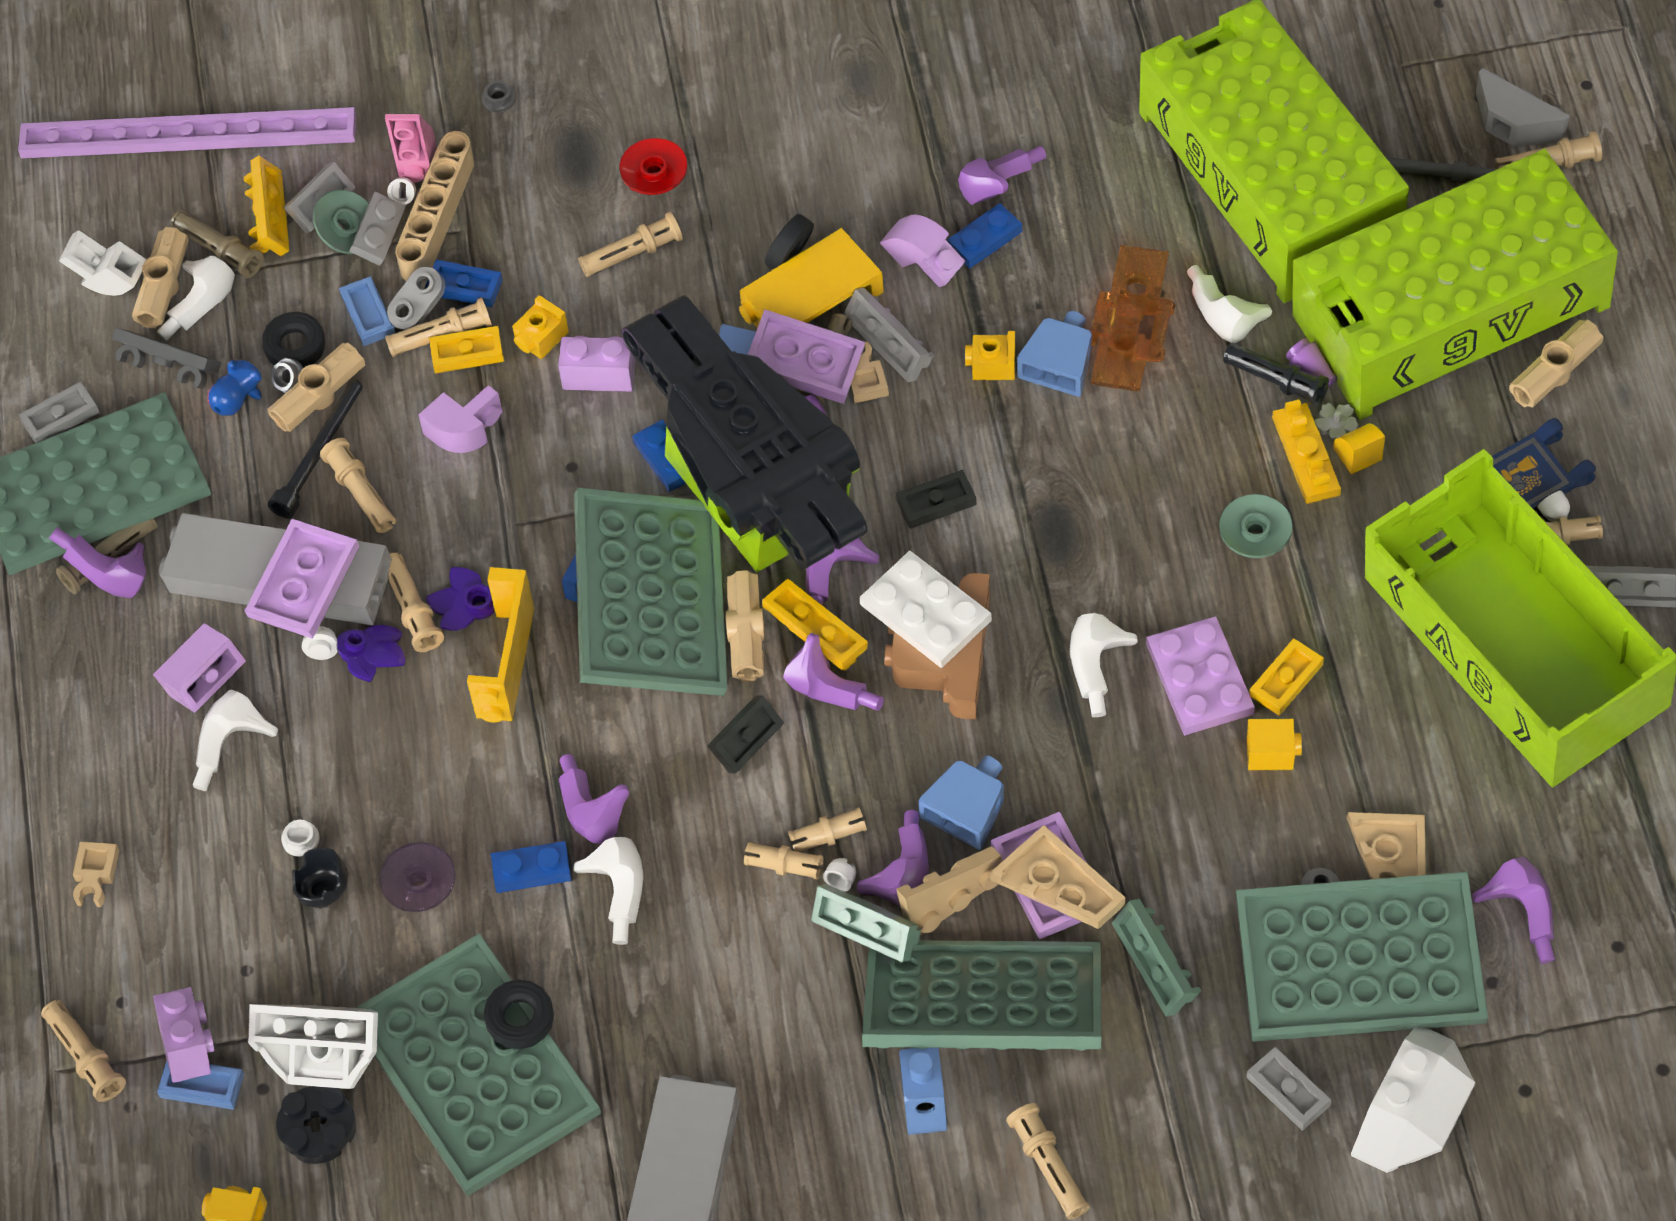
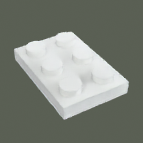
M911 551L907 552L860 596V605L940 668L944 667L992 621L991 612Z

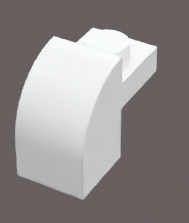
M78 230L72 234L59 261L84 278L81 283L83 286L101 294L117 296L135 287L142 272V265L146 259L120 241L106 249Z

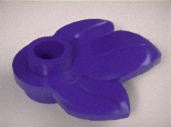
M450 568L451 587L426 596V601L432 610L443 616L440 621V627L445 630L457 631L464 629L475 619H485L495 612L490 588L482 584L478 573L466 568ZM478 602H485L483 605L474 606Z
M373 625L363 631L357 629L344 631L337 638V652L347 662L349 672L361 680L371 682L376 674V668L405 665L404 653L397 644L402 637V632L395 627Z

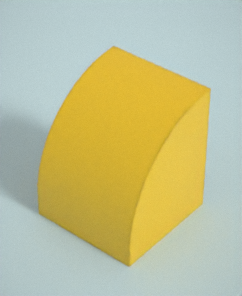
M1368 423L1336 438L1333 443V449L1352 475L1382 461L1385 435L1378 427Z

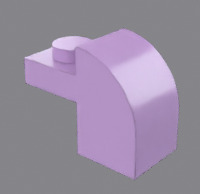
M909 215L899 219L880 242L902 268L917 263L938 287L945 286L965 262L945 240L949 233L933 220L921 215Z
M488 385L464 407L443 392L418 416L423 434L444 450L465 453L477 450L488 443L485 428L492 426L503 412L498 392Z

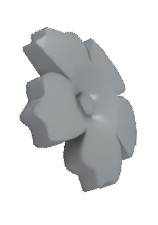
M1329 402L1326 405L1323 404L1319 412V418L1314 420L1318 431L1323 435L1329 433L1330 440H1335L1359 427L1356 418L1352 417L1354 408H1351L1349 404H1339L1336 409Z

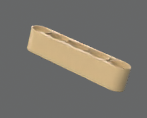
M461 131L448 132L440 140L396 246L395 253L400 273L405 281L408 280L416 269L433 267L473 170L474 157L470 139Z

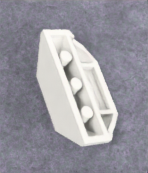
M250 1004L248 1044L255 1051L261 1053L271 1068L287 1084L352 1089L377 1052L378 1012L372 1009L317 1005Z
M1415 1027L1404 1039L1369 1107L1351 1152L1352 1157L1388 1173L1398 1169L1399 1166L1416 1162L1442 1151L1475 1086V1081L1454 1040L1428 1028Z

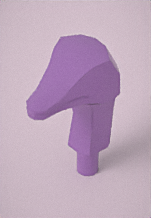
M1039 146L1028 152L1018 149L989 162L978 158L967 163L961 170L958 179L963 197L973 205L993 198L997 194L1007 192L1008 183L1006 179L1032 170L1031 165L1045 159L1046 152L1042 146Z
M58 527L49 537L50 540L66 550L63 558L100 589L114 596L133 598L141 589L147 572L143 561L145 546L141 543H137L128 554L118 558H111L97 552L80 535L74 539Z
M859 538L841 549H835L834 553L806 569L805 592L823 606V603L828 600L829 573L836 562L846 560L877 564L880 556L867 548Z
M810 633L804 646L786 666L783 676L786 682L794 690L812 699L856 710L860 705H864L879 711L883 705L884 698L867 691L865 683L842 679L830 670V662L822 652L820 638L817 634Z
M572 754L563 755L559 761L564 774L560 776L559 783L567 818L575 831L592 843L602 844L605 840L613 838L617 833L621 811L629 796L628 787L623 784L617 785L608 793L593 800L590 795L586 772L578 769Z
M908 810L904 813V827L898 828L902 846L900 858L893 861L883 871L874 876L860 880L857 883L858 893L877 896L900 907L897 888L908 884L913 889L924 884V876L929 874L928 851L924 833L919 826V813L915 810Z
M1515 857L1503 863L1498 872L1486 885L1471 894L1472 900L1476 903L1499 898H1513L1520 901L1528 915L1530 943L1535 944L1540 964L1553 962L1555 957L1550 940L1554 939V928L1548 885L1541 872L1526 857Z

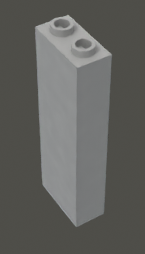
M182 513L178 525L172 528L170 534L171 545L167 557H163L160 562L159 575L170 593L248 605L286 529ZM357 541L359 548L324 618L374 625L389 578L392 558L386 545Z
M673 1075L671 1078L659 1077L627 1221H715L739 1108L737 1088L731 1087V1085L722 1081H711L709 1084L695 1082L683 1075Z

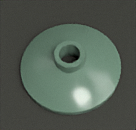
M333 190L323 195L316 203L313 211L314 227L322 241L335 251L344 254H354L349 252L368 202L360 195L347 190ZM338 223L342 224L345 227V230L342 229L338 225Z
M1251 494L1239 497L1225 507L1220 517L1219 530L1224 543L1235 553L1249 558H1264L1278 553L1287 545L1292 535V519L1285 506L1276 499L1265 495ZM1256 530L1259 531L1260 534H1252L1250 532Z

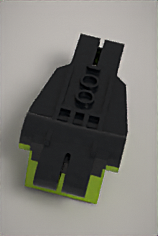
M682 295L656 309L654 314L649 313L622 328L621 334L627 349L669 401L665 457L697 498L704 504L708 512L756 573L789 554L800 567L807 569L834 553L835 549H841L867 533V524L862 513L849 498L851 475L859 471L860 460L847 434L840 427L833 424L823 412L759 357L736 353L735 351L732 352L688 297Z

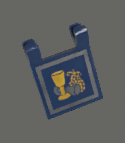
M1557 418L1548 420L1536 432L1492 456L1493 467L1534 511L1538 509L1539 503L1549 495L1557 491H1562L1565 494L1576 487L1592 483L1596 477L1594 474L1596 467L1590 460L1586 459L1580 462L1567 473L1546 445L1554 444L1563 437L1561 432L1563 425Z

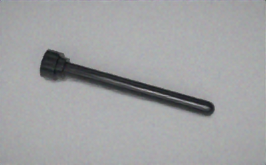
M352 380L287 486L275 490L268 501V507L276 515L286 519L294 516L300 506L298 501L300 499L299 492L321 458L320 452L322 448L332 440L362 391L363 386L359 380Z

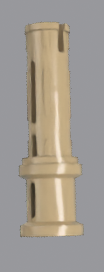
M1596 131L1589 132L1588 136L1572 140L1566 137L1561 138L1557 145L1545 147L1557 166L1562 165L1563 168L1567 169L1573 168L1575 163L1592 159L1595 162L1602 160V147ZM1544 148L1495 158V170Z
M671 212L665 214V218L647 226L641 224L636 228V233L610 243L585 256H580L578 261L585 276L589 277L598 271L618 264L644 251L647 254L655 253L657 247L673 240L677 242L682 241L683 237L675 217ZM662 230H667V232L658 236L654 235ZM640 241V244L636 246L633 245V243ZM622 248H626V250H624V251H622V252H620V253H618V254H615V255H613V256H611V257H609V258H606V259H604V260H600V258H602V257H604V256H606V255H608V254H611V253H613V252H615V251H617V250H620V249H622Z
M482 297L478 298L476 303L457 310L454 307L450 308L449 311H446L447 315L389 336L386 335L385 339L392 358L398 354L429 344V337L470 331L483 326L492 327Z
M336 438L327 443L322 448L320 457L324 463L330 464L335 472L336 481L350 490L377 533H385L392 529V524H396V518L388 510L379 494L365 476L364 464L361 460L355 459L346 438Z
M391 553L392 561L388 579L402 609L401 621L403 626L408 628L412 634L411 643L413 648L417 652H427L437 648L443 642L444 635L442 630L436 627L433 622L432 608L421 600L402 554Z
M54 1000L48 1003L42 1009L41 1016L51 1026L61 1043L74 1058L76 1073L79 1077L89 1082L93 1088L94 1098L98 1102H105L116 1097L124 1089L126 1079L120 1073H116L110 1066L107 1053L93 1046L88 1036L69 1013L63 1001L58 1000L57 1002Z
M1030 1103L1016 1109L1007 1117L1006 1122L1010 1128H1015L1024 1144L1022 1150L1026 1156L1034 1158L1048 1185L1066 1213L1067 1219L1072 1220L1080 1217L1089 1210L1090 1206L1085 1201L1055 1149L1056 1137L1052 1131H1047L1039 1117L1040 1109L1038 1105Z

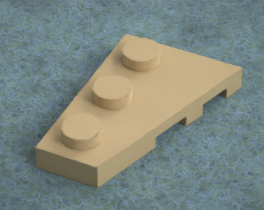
M1348 812L1347 821L1369 879L1426 875L1425 815Z
M1045 825L989 873V880L1097 929L1126 905V898Z
M991 846L957 861L951 868V871L942 876H939L936 871L924 876V884L913 889L908 884L897 888L902 917L917 924V927L922 928L920 936L924 933L932 932L939 926L941 921L954 912L962 911L969 905L971 900L985 890H991L998 885V883L989 880V873L1002 862L1001 855Z

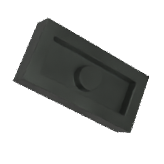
M963 469L896 493V501L910 529L977 505L975 493Z
M756 695L707 747L728 773L736 774L781 728L784 722L764 696Z

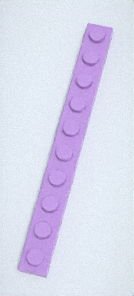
M354 107L21 123L18 151L21 158L352 143L355 142L356 112Z

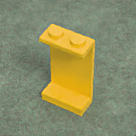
M840 228L740 290L741 306H739V311L748 324L753 323L757 328L764 309L808 323L852 296L855 289L864 287L872 296L878 297L884 293L883 274L850 236Z
M490 567L487 580L496 617L509 618L498 677L468 675L467 684L476 718L495 723L501 720L513 721L534 614V603L526 570Z

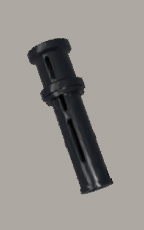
M1234 342L1227 347L1224 353L1223 362L1225 364L1235 366L1256 377L1280 386L1283 394L1289 396L1295 394L1308 400L1311 406L1317 407L1327 393L1329 386L1328 377L1323 375L1316 377L1303 371L1300 365L1286 366L1266 356L1238 346ZM1249 361H1252V362H1254V363H1256V364H1259V365H1261V366H1263V367H1266V368H1268L1269 370L1263 369V368H1261V367H1259V366H1256V365H1254V364H1252V363H1249Z

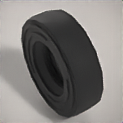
M801 214L791 218L772 243L766 255L765 264L773 270L798 255L810 238L814 223Z
M297 311L284 313L275 317L266 326L262 335L263 350L270 363L274 366L282 359L292 358L305 368L308 365L315 364L322 356L325 349L324 331L317 319L307 313ZM299 332L307 337L305 345L297 350L290 351L281 346L283 337L290 333Z
M518 979L505 982L494 989L486 1001L484 1019L487 1031L496 1042L506 1048L524 1049L533 1047L547 1036L552 1028L554 1011L551 998L541 986L532 981ZM524 1002L533 1008V1018L524 1026H511L504 1019L505 1011L513 1003Z

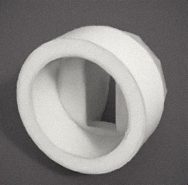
M398 177L388 186V197L402 205H407L416 195L415 184L406 177ZM401 182L406 184V198H401Z
M1562 491L1549 495L1537 506L1542 515L1551 522L1558 521L1559 517H1567L1570 511L1569 501Z
M846 858L834 859L826 868L823 879L830 886L842 891H848L856 878L855 865L853 863L848 864Z

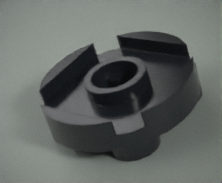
M309 1086L297 1092L289 1093L284 1097L282 1107L278 1112L276 1129L281 1144L287 1152L289 1151L290 1154L295 1155L298 1160L304 1163L319 1164L335 1159L341 1154V1149L346 1146L348 1141L351 1143L356 1133V1117L351 1103L340 1089ZM315 1117L327 1120L325 1124L320 1125V1131L313 1132L311 1126H307V1123Z

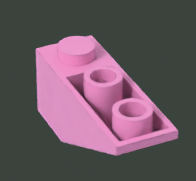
M385 114V121L399 177H406L413 183L424 181L437 150L433 128L420 114Z

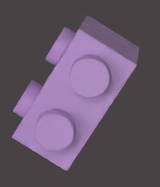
M586 336L562 337L558 368L563 390L632 392L636 362L627 349L623 338L616 336L609 338H588Z
M204 623L153 676L171 698L195 713L246 660L229 638Z
M191 987L154 995L153 1000L172 1082L211 1074L207 1053L214 1052V1045L210 1029L202 1030L201 1024L207 1023L203 1001L195 1002Z

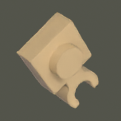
M868 341L865 342L864 353L861 355L850 386L854 403L889 396L888 385L880 360L872 361V347Z
M79 843L73 871L75 881L80 882L73 892L77 906H82L84 897L89 893L95 894L93 900L96 907H102L104 904L105 895L101 886L102 884H113L120 852L117 844Z

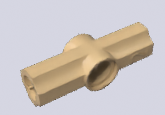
M165 227L164 230L158 231L151 256L142 265L144 278L132 317L135 322L142 324L146 328L156 329L157 326L163 325L170 300L179 290L177 277L189 239L187 234L180 232L177 228Z
M1588 319L1586 321L1578 320L1558 340L1545 344L1542 355L1510 383L1509 391L1513 394L1515 401L1523 407L1530 406L1533 408L1554 387L1567 383L1571 372L1602 344L1603 335L1599 332L1598 327Z
M348 342L346 344L342 343L318 365L313 364L303 368L298 376L299 382L267 409L269 416L283 431L291 432L314 410L325 409L333 403L335 392L365 366L364 358Z
M748 570L736 571L733 575L727 577V600L729 605V611H726L727 639L731 648L732 678L748 682L755 681L758 677L764 676V655L762 650V641H765L763 608H760L758 574L750 573Z

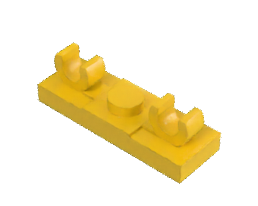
M259 155L250 160L251 172L243 178L244 182L252 186V188L245 191V195L253 200L252 209L256 216V226L250 229L248 234L257 242L250 245V249H257L262 254H265L270 249L279 256H282L290 251L286 210L283 208L285 206L282 170Z
M1300 399L1285 403V408L1273 411L1272 419L1305 503L1309 504L1340 496L1341 487L1307 402L1301 404Z
M789 579L785 580L762 600V607L786 625L790 631L804 642L810 633L819 635L823 654L843 671L856 662V658L867 650V640Z

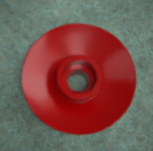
M649 138L634 143L624 152L620 159L619 171L623 182L633 191L645 195H658L674 189L682 182L687 173V158L683 150L674 142L662 138Z

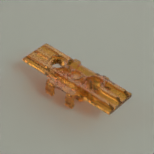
M1126 245L1120 246L1111 291H1100L1095 305L1094 320L1090 332H1092V346L1097 345L1098 339L1100 341L1091 384L1140 392L1146 361L1161 362L1164 360L1166 350L1163 346L1169 317L1175 311L1174 302L1169 299L1160 298L1169 257L1168 251ZM1133 283H1140L1146 287V290L1140 294H1133L1127 290V287ZM1145 315L1155 316L1151 339H1145V334H1138L1140 322L1143 321Z

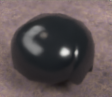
M319 847L304 853L303 866L298 870H293L292 877L294 884L293 893L302 905L321 909L333 904L345 893L349 874L345 864L334 849Z

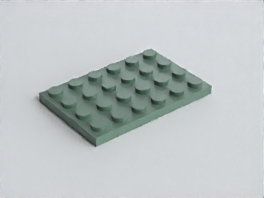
M161 393L0 457V555L9 576L66 553L65 549L49 539L56 527L74 539L80 535L90 544L108 537L119 530L145 522L211 495L209 486L166 393Z
M577 487L574 494L580 683L724 696L728 688L719 524L700 500Z
M1468 872L1236 890L1252 1042L1410 1030L1415 1027L1436 1028L1487 1024L1488 1014Z
M480 933L356 1007L372 1009L378 1012L377 1052L374 1057L467 1197L601 1114L600 1107L549 1033L533 1047L512 1049L496 1042L487 1031L484 1019L486 1001L494 989L512 980ZM517 1002L507 1008L504 1019L511 1026L520 1027L531 1021L534 1012L529 1004Z
M919 940L917 945H913L910 960L903 963L869 948L862 1031L863 1047H877L881 1049L889 1047H913L918 1049L995 1048L999 1050L1009 1048L1037 1050L1075 1049L1080 1051L1101 1049V942Z

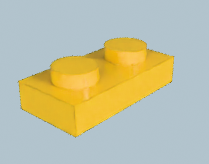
M498 326L429 337L435 373L504 362Z
M1293 638L1250 688V697L1280 716L1323 666L1324 657Z

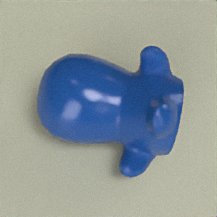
M245 360L229 361L227 364L228 374L220 377L208 391L207 400L215 413L222 416L236 414L241 409L246 395L257 400L261 399V392L257 388L262 379L261 373L254 365Z

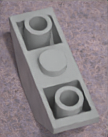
M1484 68L1479 71L1476 97L1486 132L1513 147L1557 142L1561 138L1566 137L1569 115L1564 113L1559 107L1544 102L1535 97L1531 92L1506 81L1498 74H1493Z

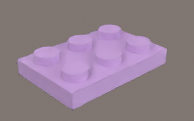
M764 309L748 355L759 357L793 388L844 404L865 342Z
M291 519L245 609L247 616L313 639L359 548L357 540Z
M1216 616L1146 637L1147 648L1184 736L1254 715L1255 706Z
M1060 812L991 840V846L1001 855L1003 861L1045 825L1086 862ZM1015 892L1039 940L1082 922Z

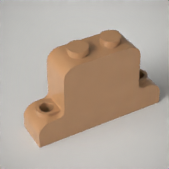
M970 573L964 576L957 587L985 609L989 610L990 574ZM987 626L942 668L888 627V633L894 635L893 644H886L884 665L892 667L893 681L899 687L943 691V703H948L952 715L957 718L976 720Z

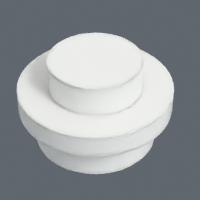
M319 626L313 639L306 636L303 637V652L308 657L316 660L332 658L337 653L335 633L327 627Z
M305 820L290 822L285 827L281 837L284 849L293 856H303L308 850L317 848L320 840L317 828Z

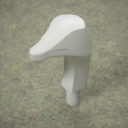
M209 256L196 261L186 260L183 263L184 270L193 276L194 285L186 298L167 312L170 318L157 331L165 341L180 327L187 331L229 294L235 274L223 260L215 256Z
M1193 265L1188 269L1187 274L1193 281L1192 294L1207 323L1222 339L1231 343L1239 342L1245 338L1257 323L1271 316L1272 310L1268 304L1252 303L1232 295L1224 296L1219 291L1213 275H1205L1198 265Z
M1097 613L1083 614L1078 617L1070 641V657L1082 698H1089L1092 717L1106 715L1103 695L1107 693L1108 689L1100 669L1101 652L1119 646H1132L1138 642L1136 634L1122 630L1110 622L1104 615Z
M229 690L213 704L204 718L196 759V766L199 769L193 783V787L196 789L207 791L213 772L216 773L218 771L222 746L230 733L250 731L271 737L277 735L278 728L258 712L248 697L238 691Z
M613 837L605 840L587 858L575 862L574 871L576 873L606 874L611 877L614 895L608 919L614 922L612 943L624 945L628 943L629 923H636L644 873L641 857L634 842L626 837Z

